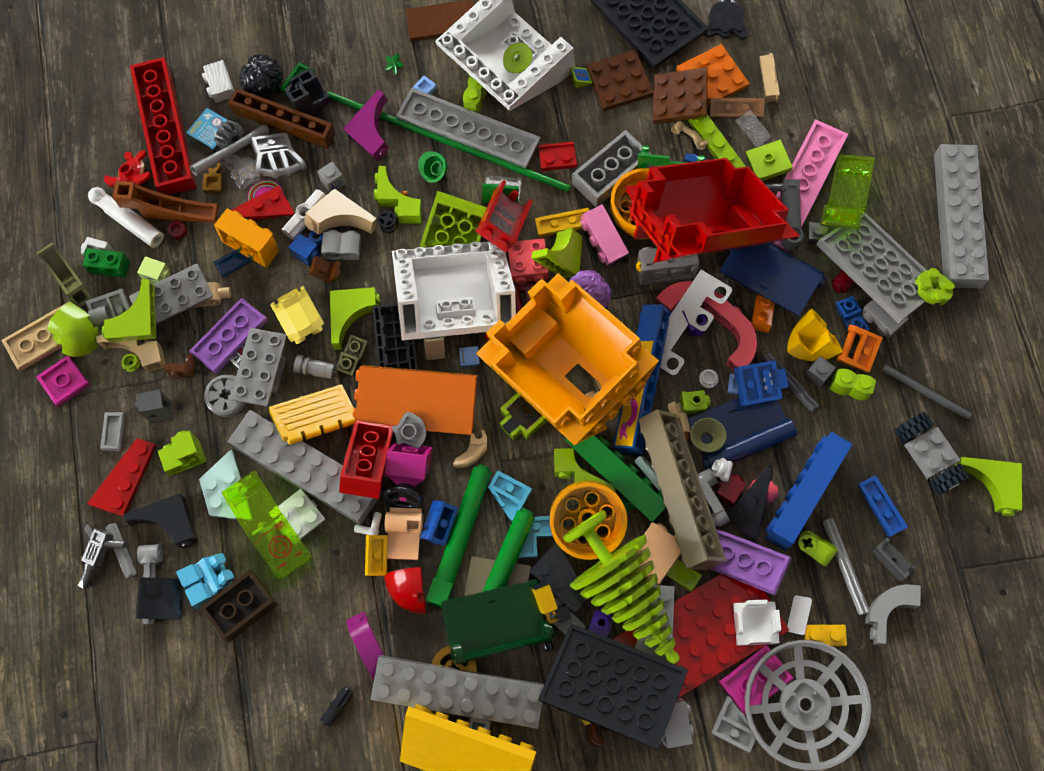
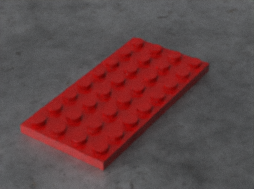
M720 574L674 602L673 637L676 645L673 649L680 657L679 662L675 665L688 669L678 698L765 646H737L733 611L734 603H745L747 600H767L771 602L765 591ZM781 616V631L778 633L779 636L789 631L787 625L785 624ZM638 628L632 631H624L612 640L635 648L637 638L633 636V633Z

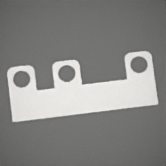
M700 270L669 317V326L660 368L671 375H676L684 364V359L671 351L688 325L682 311H685L689 324L700 331L707 330L714 317L711 313L701 308V304L707 296L723 304L732 292L730 286ZM717 287H724L726 289L725 297L717 298L714 295L715 289ZM700 314H705L708 317V322L704 326L696 323V318ZM670 358H676L679 361L678 367L674 370L667 367V361Z

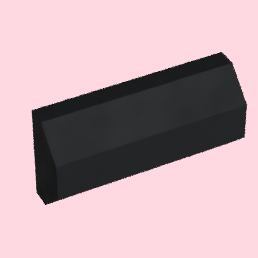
M398 304L373 306L378 366L418 370L415 340H402Z

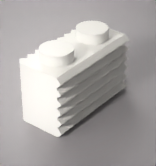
M221 60L210 65L207 64V66L204 65L205 73H202L205 84H209V87L206 88L209 97L213 98L215 103L230 99L234 89L224 61Z

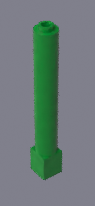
M478 464V466H474L440 565L426 598L428 604L442 608L441 601L451 598L454 583L492 474L489 471V467Z
M522 508L521 511L517 510L482 592L507 586L535 521V517L532 516L533 512L525 508Z

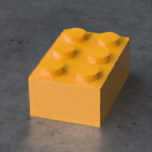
M227 208L214 224L222 243L265 268L269 266L279 253L277 242L273 237L274 234L267 228L262 229L255 221L243 218L242 214L238 211L233 212Z

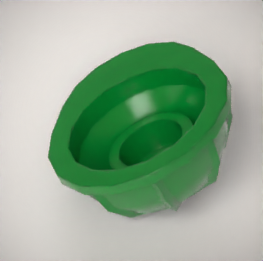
M432 151L425 152L418 162L419 171L427 182L437 183L447 175L448 165L442 154Z

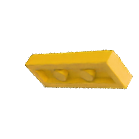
M589 208L535 218L538 237L555 235L557 232L565 231L568 228L574 230L583 229L580 224V218L589 211Z

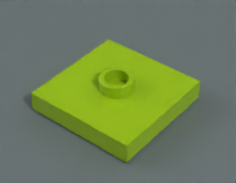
M781 139L746 151L751 168L761 181L793 171L792 164Z

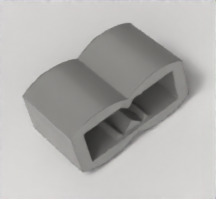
M329 230L328 232H323L321 249L323 258L360 260V234L355 231L339 233L336 230Z

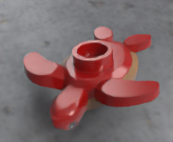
M142 150L135 157L130 152H125L124 157L127 162L120 166L118 177L105 175L104 182L109 187H115L116 181L134 182L137 185L143 184L151 176L150 172H145V165L142 160L147 155V152Z

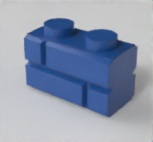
M433 500L420 538L445 546L459 508L443 501Z

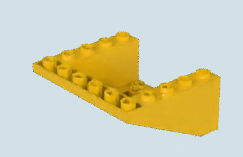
M415 704L414 708L408 707L405 715L400 762L425 771H532L537 756L532 745L520 742V745L511 743L512 738L501 734L496 738L490 735L491 731L479 726L477 730L471 729L468 722L457 719L456 723L449 721L448 715L437 711L435 714L428 708Z

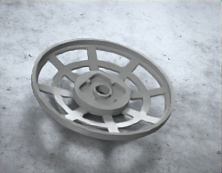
M813 640L787 642L766 653L757 662L749 676L744 697L745 713L749 727L760 746L779 762L802 770H822L842 763L860 747L870 724V695L867 684L856 665L836 648ZM802 647L820 649L831 654L835 659L828 667L816 661L803 660ZM794 648V661L783 664L774 672L765 665L768 659L777 653ZM842 663L854 677L860 695L847 696L843 683L835 674V671ZM804 666L815 668L823 673L817 681L805 679ZM795 667L796 680L788 685L778 677L784 671ZM760 671L768 679L763 689L762 704L750 706L752 685L757 673ZM829 679L836 685L840 697H829L828 692L823 687ZM772 684H774L782 691L779 703L768 704L769 692ZM804 698L810 702V708L807 711H804L800 706V702ZM862 703L861 723L856 736L853 738L843 730L848 720L849 705ZM842 705L841 717L838 725L828 719L831 706ZM781 711L786 723L780 731L774 725L769 712ZM763 713L768 727L776 736L770 747L758 733L752 714ZM823 725L832 732L825 739L815 742L813 730ZM793 727L804 730L806 743L795 742L787 738ZM838 737L849 745L836 757L819 762L817 749L829 745ZM783 743L796 749L808 750L811 763L795 762L782 757L777 752Z

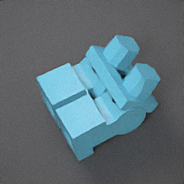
M223 553L202 558L198 563L176 571L191 606L196 610L228 587L234 579L232 571L226 570L224 566L226 558Z

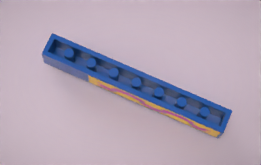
M663 304L643 305L642 312L639 315L640 321L636 335L640 338L641 345L659 362L635 401L631 399L626 406H621L613 448L622 454L643 455L645 438L640 431L638 419L652 411L669 326V317L671 315V312Z

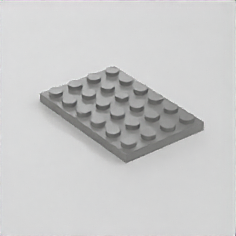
M861 210L853 216L854 220L851 217L821 238L816 245L899 324L926 302L918 295L917 284L915 286V280L923 271L927 270Z

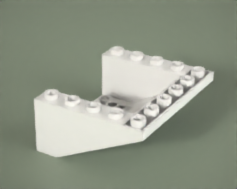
M513 0L478 1L436 40L437 46L509 111L562 82L570 75V68L575 67L574 48L562 37L555 43L550 44L515 13ZM517 42L527 44L532 51V61L529 67L521 73L508 72L503 65L505 50Z
M491 242L457 243L449 246L437 245L427 248L417 247L415 249L392 251L402 340L487 332L499 320L506 325L516 315L515 288L506 254Z

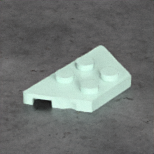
M230 450L199 479L208 513L211 517L216 518L224 517L233 520L254 521L235 454Z

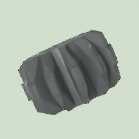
M227 120L226 122H221V126L217 127L218 130L214 133L216 136L214 141L223 149L244 137L245 131L237 122Z

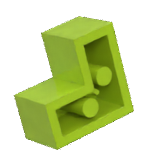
M190 431L178 432L176 436L171 437V444L163 446V449L158 450L164 471L169 476L207 462L200 441Z

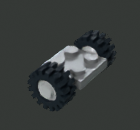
M926 412L910 418L894 431L903 444L907 443L904 446L926 479L940 473V475L929 482L939 496L968 479L969 475L961 463L949 470L947 469L959 462L960 458L938 427L924 434L934 424Z

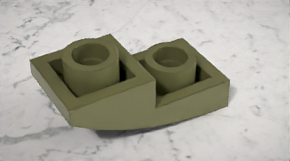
M350 335L344 352H341L335 370L354 376L369 341Z

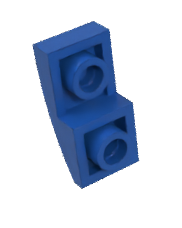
M853 296L836 302L838 313L846 330H848L849 325H855L870 331L861 315L862 309Z

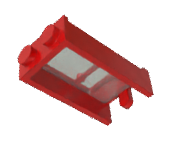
M503 180L493 191L490 202L475 232L506 253L516 243L533 200L530 199L523 207L515 202L519 196L518 191H512L509 196L502 193L506 181Z

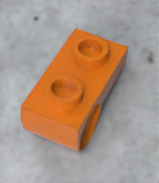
M761 295L756 296L751 324L755 331L769 333L775 303Z

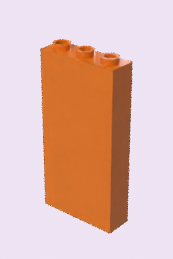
M362 365L356 371L358 389H355L354 399L357 400V408H354L353 417L359 421L395 426L399 424L406 412H411L423 420L426 431L472 435L478 375Z

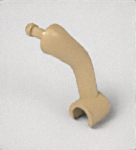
M681 121L673 124L671 131L674 134H680L682 131L692 137L697 149H705L708 141L703 140L695 130L684 126V123Z

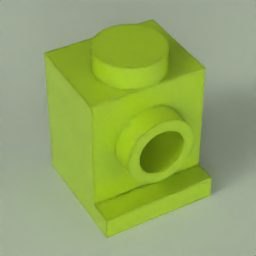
M704 390L683 391L680 396L682 413L693 415L707 411V407L710 406L709 395H705ZM694 399H699L700 402H699V403H695L693 400H694Z

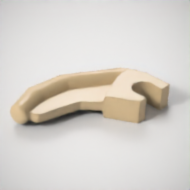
M481 430L482 437L480 439L475 438L474 433H472L468 450L455 459V462H453L454 468H467L477 463L487 451V436L484 430Z

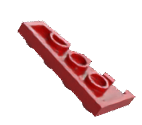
M136 438L87 504L123 517V514H126L129 510L157 446Z

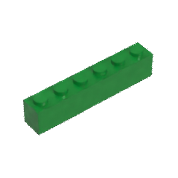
M594 435L575 446L567 438L565 439L574 450L649 520L653 522L666 508L663 503L664 497L662 492L659 491L657 493L652 488L654 484L648 478L644 477L642 479L637 474L639 470L631 463L627 465L623 461L625 457L617 450L613 452L608 447L610 443L602 436L598 438Z

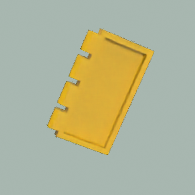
M342 384L269 407V412L283 442L287 441L289 445L303 441V435L308 440L322 435L321 429L326 434L340 429L339 424H341L342 428H345L355 423V417H353L354 407Z

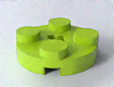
M935 268L923 271L915 280V286L917 284L918 295L930 304L941 303L940 305H944L953 295L954 283Z

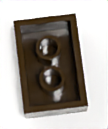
M250 569L201 606L200 609L222 640L230 643L279 604L256 573Z

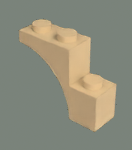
M103 335L96 336L97 343L103 349L122 348L135 353L139 357L142 367L147 372L165 368L166 363L163 350L157 341L150 340L143 344L141 340L110 342Z

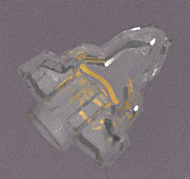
M231 154L223 159L226 168L231 171V177L235 179V184L241 190L246 189L250 184L255 185L260 182L262 175L260 177L255 176L256 158H240Z

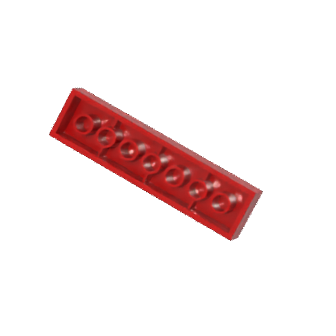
M165 57L130 65L156 189L159 193L165 195H173L196 189L197 184L195 175L190 169L192 162L171 69Z

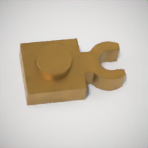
M218 162L215 169H212L211 166L208 169L209 174H204L202 188L204 193H222V166Z

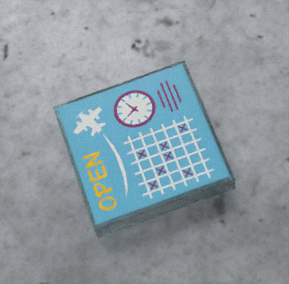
M206 107L185 134L215 153L219 146L214 141L216 137L214 133L217 132V127L221 126V122H226L228 119Z

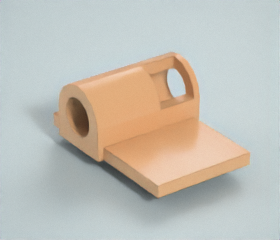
M390 507V512H386L385 532L388 534L387 559H419L420 535L423 530L424 516L422 509Z

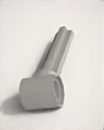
M160 544L138 547L137 559L141 565H144L143 577L156 578V565L163 559V549ZM143 619V624L155 623V619Z

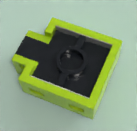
M519 393L515 394L500 408L501 414L505 417L500 422V427L513 440L520 434L526 439L530 438L548 421Z

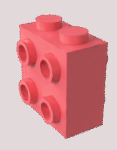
M544 238L516 241L508 250L513 283L522 285L532 281L538 283L541 279L544 281L548 280V269L531 259L532 251L546 249Z

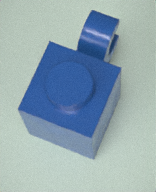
M314 231L310 232L308 238L299 234L288 247L293 257L308 266L312 264L313 257H319L318 245L322 244L323 235L315 239L316 233Z

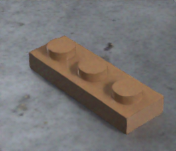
M710 98L709 116H764L765 98Z

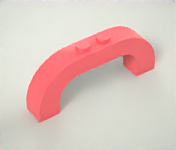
M693 281L678 282L667 287L656 297L655 305L663 304L672 313ZM714 291V295L717 298L725 297L724 295L718 294L716 291ZM707 296L701 307L711 313L717 321L732 332L737 340V350L728 358L726 366L734 372L735 367L750 365L757 348V337L751 322L742 314L737 306H732L727 300L720 304Z

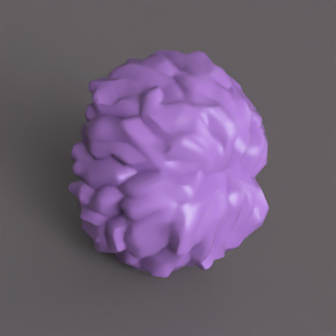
M585 270L579 271L575 276L571 277L570 281L573 280L604 308L610 303L612 290L599 273Z

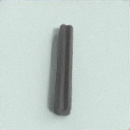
M766 351L761 356L764 362L775 360L777 369L785 368L770 351ZM785 368L788 388L810 412L815 411L819 407V403Z

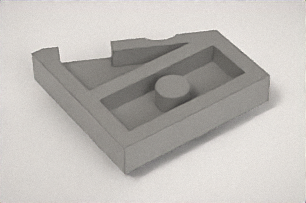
M726 696L710 734L750 753L756 738L752 734L745 715L733 703L731 697Z

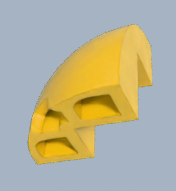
M810 309L796 324L787 345V351L790 355L806 361H816L819 356L826 360L840 354L842 349L835 335L829 332L826 327L827 324L813 309Z

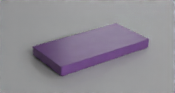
M241 298L189 352L217 375L241 347L245 346L249 329H261L269 320Z
M716 529L727 562L710 570L776 595L791 563V557Z

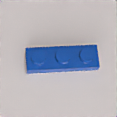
M876 475L857 485L888 537L908 527Z

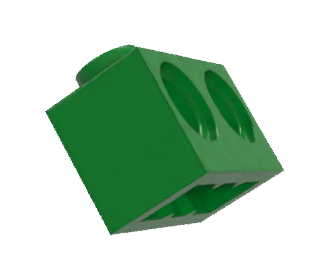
M89 248L86 249L83 261L84 268L90 274L126 278L130 264L129 259L123 252Z

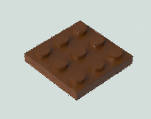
M636 49L586 64L603 111L646 99L654 94Z
M707 67L654 75V124L707 117Z

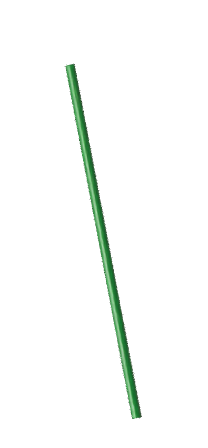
M329 91L327 93L331 100L356 110H360L364 106ZM381 112L380 119L563 191L569 192L571 185Z

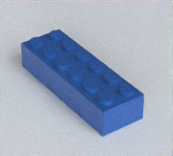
M833 432L827 437L825 435L816 445L813 454L805 463L804 469L794 482L796 484L793 485L784 499L788 501L784 500L775 513L777 518L774 517L765 530L768 533L765 537L766 540L784 551L795 542L851 448L852 443Z

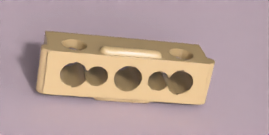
M769 53V55L760 56V69L766 103L775 101L778 103L780 101V92L773 54Z

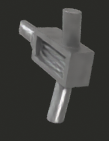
M90 524L85 526V531L90 540L81 560L85 564L84 572L78 584L79 587L86 589L92 572L96 567L102 566L108 548L124 549L128 545L127 541L112 540L113 534L102 529L93 530Z

